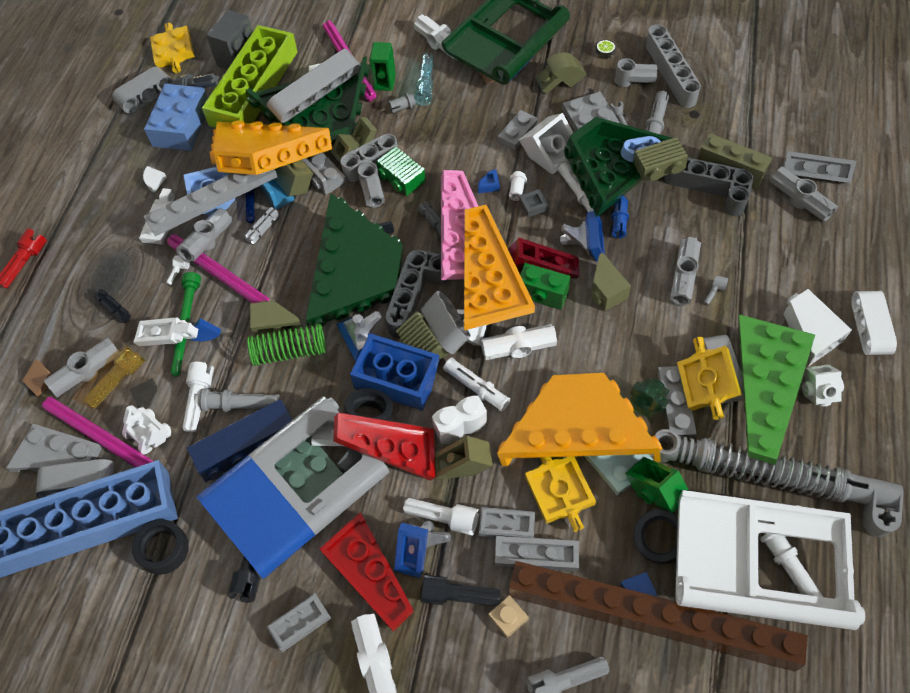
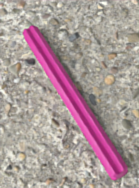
M331 20L323 23V28L337 52L343 49H347L350 52ZM364 77L363 83L366 84L364 97L367 101L372 102L373 99H376V93L367 78Z
M172 234L167 239L169 246L175 250L184 241L177 234ZM202 253L195 261H192L251 303L269 301V298L206 254Z
M47 397L42 402V407L46 411L134 467L154 462L53 397Z

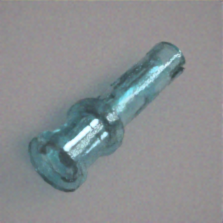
M428 53L422 55L420 77L416 81L417 91L414 94L415 102L423 106L429 105L432 102L431 92L434 88V83L431 79L434 56L431 53L429 59Z

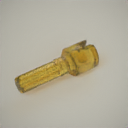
M126 345L113 359L114 367L84 398V401L92 408H96L126 375H133L146 360Z

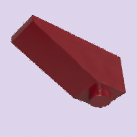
M518 238L508 248L519 274H521L524 264L528 263L571 276L570 278L579 277V257L522 238Z

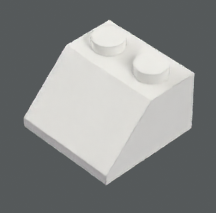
M563 113L548 116L521 137L519 141L530 159L549 173L554 174L563 163L569 162L564 156V147L573 131Z

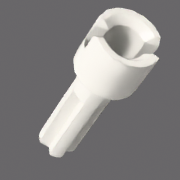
M191 362L189 364L186 384L190 387L182 426L186 432L197 431L201 412V394L203 389L211 387L214 367L210 366L207 369V365L204 362Z
M408 498L404 502V513L449 524L451 531L473 536L478 525L479 514L477 512L479 509L460 504L449 508Z

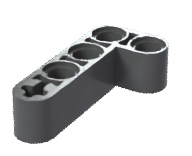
M687 158L686 168L681 172L662 177L663 181L669 185L725 196L724 210L732 216H739L744 212L753 183V175L748 170Z
M414 250L407 255L386 313L387 328L392 337L400 338L396 330L415 313L425 282L442 285L449 281L441 280V270H439L441 269V254Z

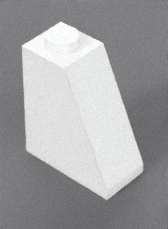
M809 289L800 295L795 293L786 302L788 306L783 314L789 328L815 334L806 364L807 367L842 344L852 330Z

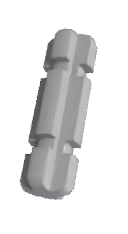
M269 207L264 212L265 216L262 215L251 227L252 230L249 229L245 233L244 237L247 242L255 244L259 239L258 236H262L272 225L271 221L274 222L279 217L276 209Z

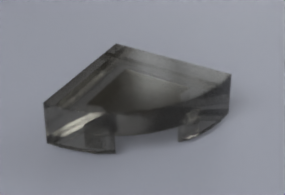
M151 378L130 389L138 408L143 407L147 409L150 406L151 400L157 391V386L154 379Z

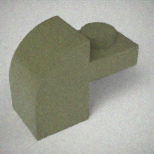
M563 52L546 59L548 66L535 78L541 90L547 94L562 81L571 88L587 74L577 58L570 53Z
M360 117L352 135L338 134L331 153L341 164L342 156L372 141L377 133V129L367 117Z

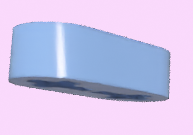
M652 136L629 139L625 141L621 149V156L625 160L633 162L634 150L661 141Z

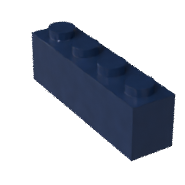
M279 399L187 447V450L204 481L215 480L291 422L292 418L282 400Z

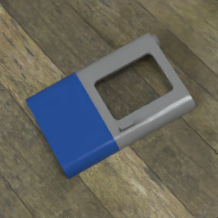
M322 396L196 496L262 579H265L390 473L383 461L361 453L362 459L312 501L305 503L275 469L277 462L327 422L334 423V416L340 413L338 411L340 407L332 397L327 399Z

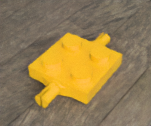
M166 23L164 25L166 32L150 37L153 59L156 67L172 66V71L178 73L181 71V62L195 57L190 31L187 25L173 29L171 23H168V25Z
M697 337V339H693L696 353L687 359L677 362L687 405L691 411L710 406L713 419L720 420L719 417L721 419L724 418L720 403L742 394L728 347L724 345L716 349H706L703 337Z
M570 456L554 460L551 457H540L543 464L537 469L526 472L525 479L545 523L547 524L560 518H568L574 532H578V529L579 531L582 530L584 525L578 513L581 510L594 506L596 500L575 457Z

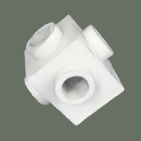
M831 365L805 368L802 392L807 399L817 406H829L832 402L841 401V392L844 390L841 371Z

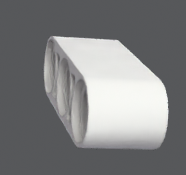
M855 291L852 295V309L864 354L893 355L896 351L897 341L884 293L882 291Z

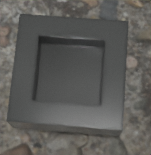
M540 189L519 196V202L527 217L548 211L549 205Z

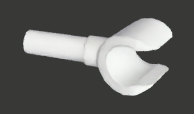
M179 255L174 256L173 269L166 283L172 285L180 269H188L190 263L183 261Z

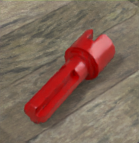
M29 228L25 230L16 243L18 250L0 273L1 287L9 288L28 259L39 254L47 243L45 237L38 235L33 240L34 230Z

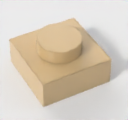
M510 595L488 614L489 618L506 638L511 636L529 619L527 614Z

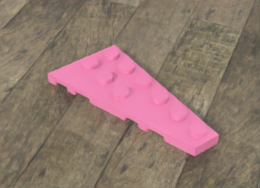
M443 170L441 175V280L464 279L465 209L478 207V204L463 171Z

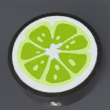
M600 40L596 44L595 53L602 59L612 58L615 55L616 45L611 40Z

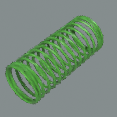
M316 324L315 326L318 347L314 327L311 325L314 352L310 342L308 326H305L309 353L305 345L303 328L300 327L303 354L300 348L297 328L294 329L298 355L294 346L292 330L289 329V336L293 355L290 353L288 336L284 329L283 334L287 348V357L284 352L281 331H278L282 359L279 355L276 333L274 331L272 333L276 350L275 359L271 335L268 332L267 340L271 361L268 357L265 335L262 333L261 337L266 361L263 359L260 336L256 335V341L254 336H248L247 346L252 365L258 366L262 362L264 364H267V362L272 363L273 360L277 363L278 360L283 361L284 358L288 361L289 357L292 360L294 357L299 359L300 355L304 358L305 354L310 357L311 353L315 356L316 351L319 355L325 354L326 346L321 324Z

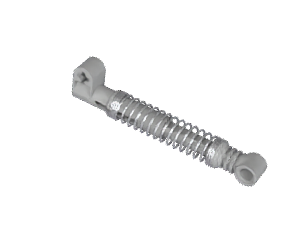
M669 429L660 430L655 434L659 442H666L671 447L670 450L662 449L660 451L661 462H675L678 459V462L682 463L685 460V464L689 465L691 462L692 466H695L697 470L713 474L718 470V474L721 476L726 471L728 478L732 477L735 473L737 480L743 476L746 482L751 478L755 484L761 480L763 486L770 483L772 488L778 485L781 490L787 487L790 492L796 489L799 494L805 491L808 496L814 493L819 498L823 495L825 500L830 499V501L841 503L847 500L864 504L863 527L867 533L877 538L889 535L901 525L903 509V486L901 484L851 474L849 469L839 468L838 466L833 470L830 469L829 464L824 468L821 467L820 462L815 466L812 465L811 461L807 464L803 463L802 459L799 462L794 461V457L788 460L785 458V455L777 458L776 465L748 457L747 449L745 454H741V445L738 446L737 452H732L733 445L731 443L727 451L723 450V441L718 449L716 448V441L713 439L703 438L694 442V439L690 438L687 441V437L681 439V436ZM746 473L750 474L748 479H746ZM754 475L759 476L757 481H755ZM763 477L768 478L765 483L763 481Z

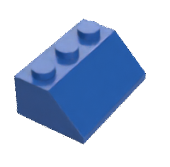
M370 333L350 373L354 389H376L384 392L391 401L423 411L432 391L440 357L438 354Z

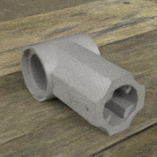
M621 59L617 64L614 82L621 87L630 86L632 82L655 83L657 79V65L635 64L631 59Z
M372 162L362 163L358 167V175L366 206L372 208L380 207L381 204L385 203L377 166Z

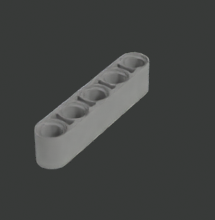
M652 25L648 31L646 49L678 103L686 108L694 107L701 88L698 79L667 29L662 25Z
M343 49L275 94L268 101L267 107L281 123H285L354 76L361 68V64L347 49Z

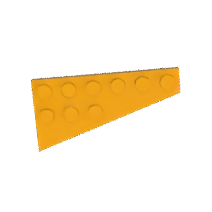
M487 205L465 209L464 331L534 313L535 305Z

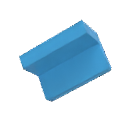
M275 179L259 186L276 210L294 201V196H288Z

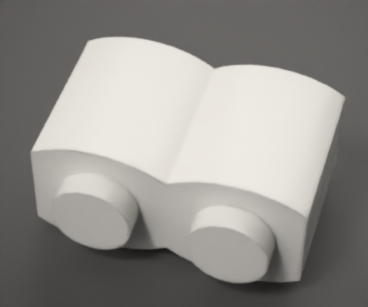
M479 396L464 398L456 406L442 408L432 416L433 429L442 445L454 443L464 434L478 432L487 424V410Z

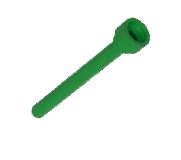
M194 272L184 273L181 281L185 292L180 320H185L187 323L190 320L194 292L200 288L201 276ZM185 338L182 339V342L175 344L171 366V375L174 377L179 376L181 373L186 344Z

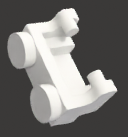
M133 405L126 408L122 435L126 439L133 438L139 443L138 451L140 453H149L153 449L150 445L156 448L164 443L166 438L171 436L170 427L166 423L161 424L158 422L151 409L143 407L136 409Z

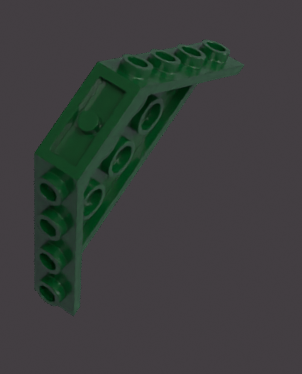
M367 56L363 57L362 63H360L361 68L354 76L285 123L280 122L267 107V103L275 94L293 82L254 92L250 88L246 89V100L253 108L256 109L258 107L263 112V116L271 123L274 121L275 123H281L283 126L300 124L301 127L329 128L331 145L333 147L338 134H353L357 122H355L356 115L360 116L362 110V103H359L360 96L364 97L366 84L363 83L364 77L369 75L370 64H367Z
M599 117L593 118L569 136L568 142L564 147V156L568 159L572 172L576 175L581 190L585 193L589 206L593 209L596 217L642 181L634 163L625 160L621 156V149L625 141L652 136L662 142L672 137Z
M330 193L307 310L306 324L308 329L311 328V325L315 328L316 324H321L323 327L328 321L334 319L342 320L348 317L350 313L356 311H366L377 303L385 304L390 302L400 276L403 257L402 242L396 236H390L384 232V229L378 223H372L366 219V216L360 210L352 209L342 197H336L332 193Z

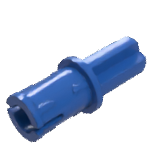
M622 196L614 203V212L611 215L613 220L612 236L616 238L618 232L619 239L626 236V226L629 220V214L627 213L628 199L625 196Z

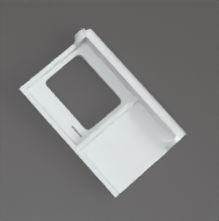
M682 490L678 504L677 605L857 630L864 623L865 611L860 606V603L854 600L850 513ZM768 533L832 543L835 553L836 597L832 599L762 589L758 584V534Z

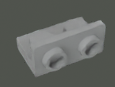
M323 152L316 154L310 159H302L313 172L311 179L313 186L317 190L321 189L325 195L347 182L346 176Z

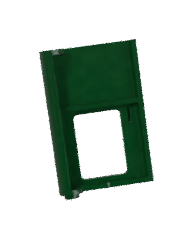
M486 0L441 42L442 48L448 55L499 84L506 85L569 21L570 13L563 5H557L552 9L538 0ZM513 5H519L546 20L523 44L491 27Z

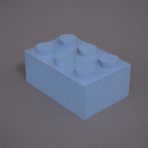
M164 84L144 128L152 147L192 151L205 120L202 107L208 98L203 87Z

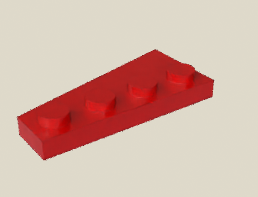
M337 413L334 416V442L431 481L435 478L433 428L344 413Z
M360 512L320 548V551L394 632L414 613V610Z

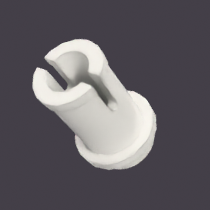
M516 171L510 176L509 198L519 201V196L523 195L527 178L523 172Z

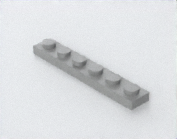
M273 169L258 175L232 173L144 215V218L156 237L277 178L276 171Z

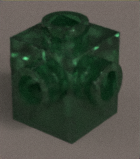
M647 378L634 385L630 392V395H632L630 403L637 413L650 419L657 412L662 413L669 403L666 397L670 390L665 388L664 383L655 378Z

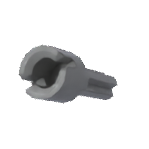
M599 657L558 673H554L549 669L528 676L526 683L529 693H561V691L607 675L610 670L607 661L603 657Z

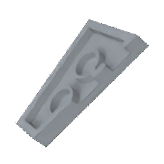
M32 424L6 469L10 472H20V470L38 472L39 468L45 466L96 460L102 447L85 439Z

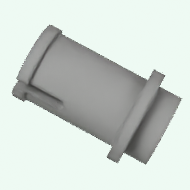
M405 93L402 97L388 101L392 113L406 108L412 109L416 105L412 93Z

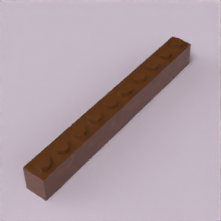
M519 561L515 562L509 587V595L512 598L794 672L806 664L808 638L806 634L712 610L679 606L676 601Z

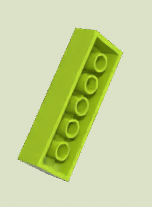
M257 25L202 107L209 126L216 128L217 122L241 120L244 123L250 124L255 121L261 110L258 107L256 109L247 102L245 90L250 88L254 92L277 86L298 52L293 33Z

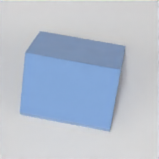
M217 167L185 174L184 180L187 195L228 176L229 173L218 172ZM235 198L203 214L210 216L219 208L227 210Z

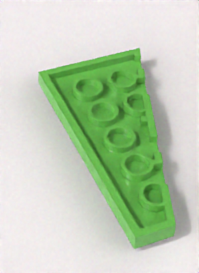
M739 315L738 327L740 332L741 371L745 401L744 412L746 415L748 457L776 465L815 334Z

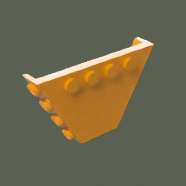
M241 120L217 122L216 129H213L214 136H212L213 143L211 144L210 158L212 165L216 164L218 172L258 175L331 150L329 128L301 127L300 124H291L289 126H283L281 123L266 125L262 122L249 124Z
M605 373L553 375L548 383L541 387L540 394L534 402L528 405L523 418L515 423L508 439L500 444L497 455L502 466H508L513 458L649 454L653 461L661 462L660 451L662 446L656 436L651 437L649 435L647 425L642 417L635 416L633 406L628 398H622L619 394L620 389L614 380L610 381Z

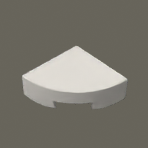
M149 166L146 167L143 174L147 187L154 193L167 178L165 173Z

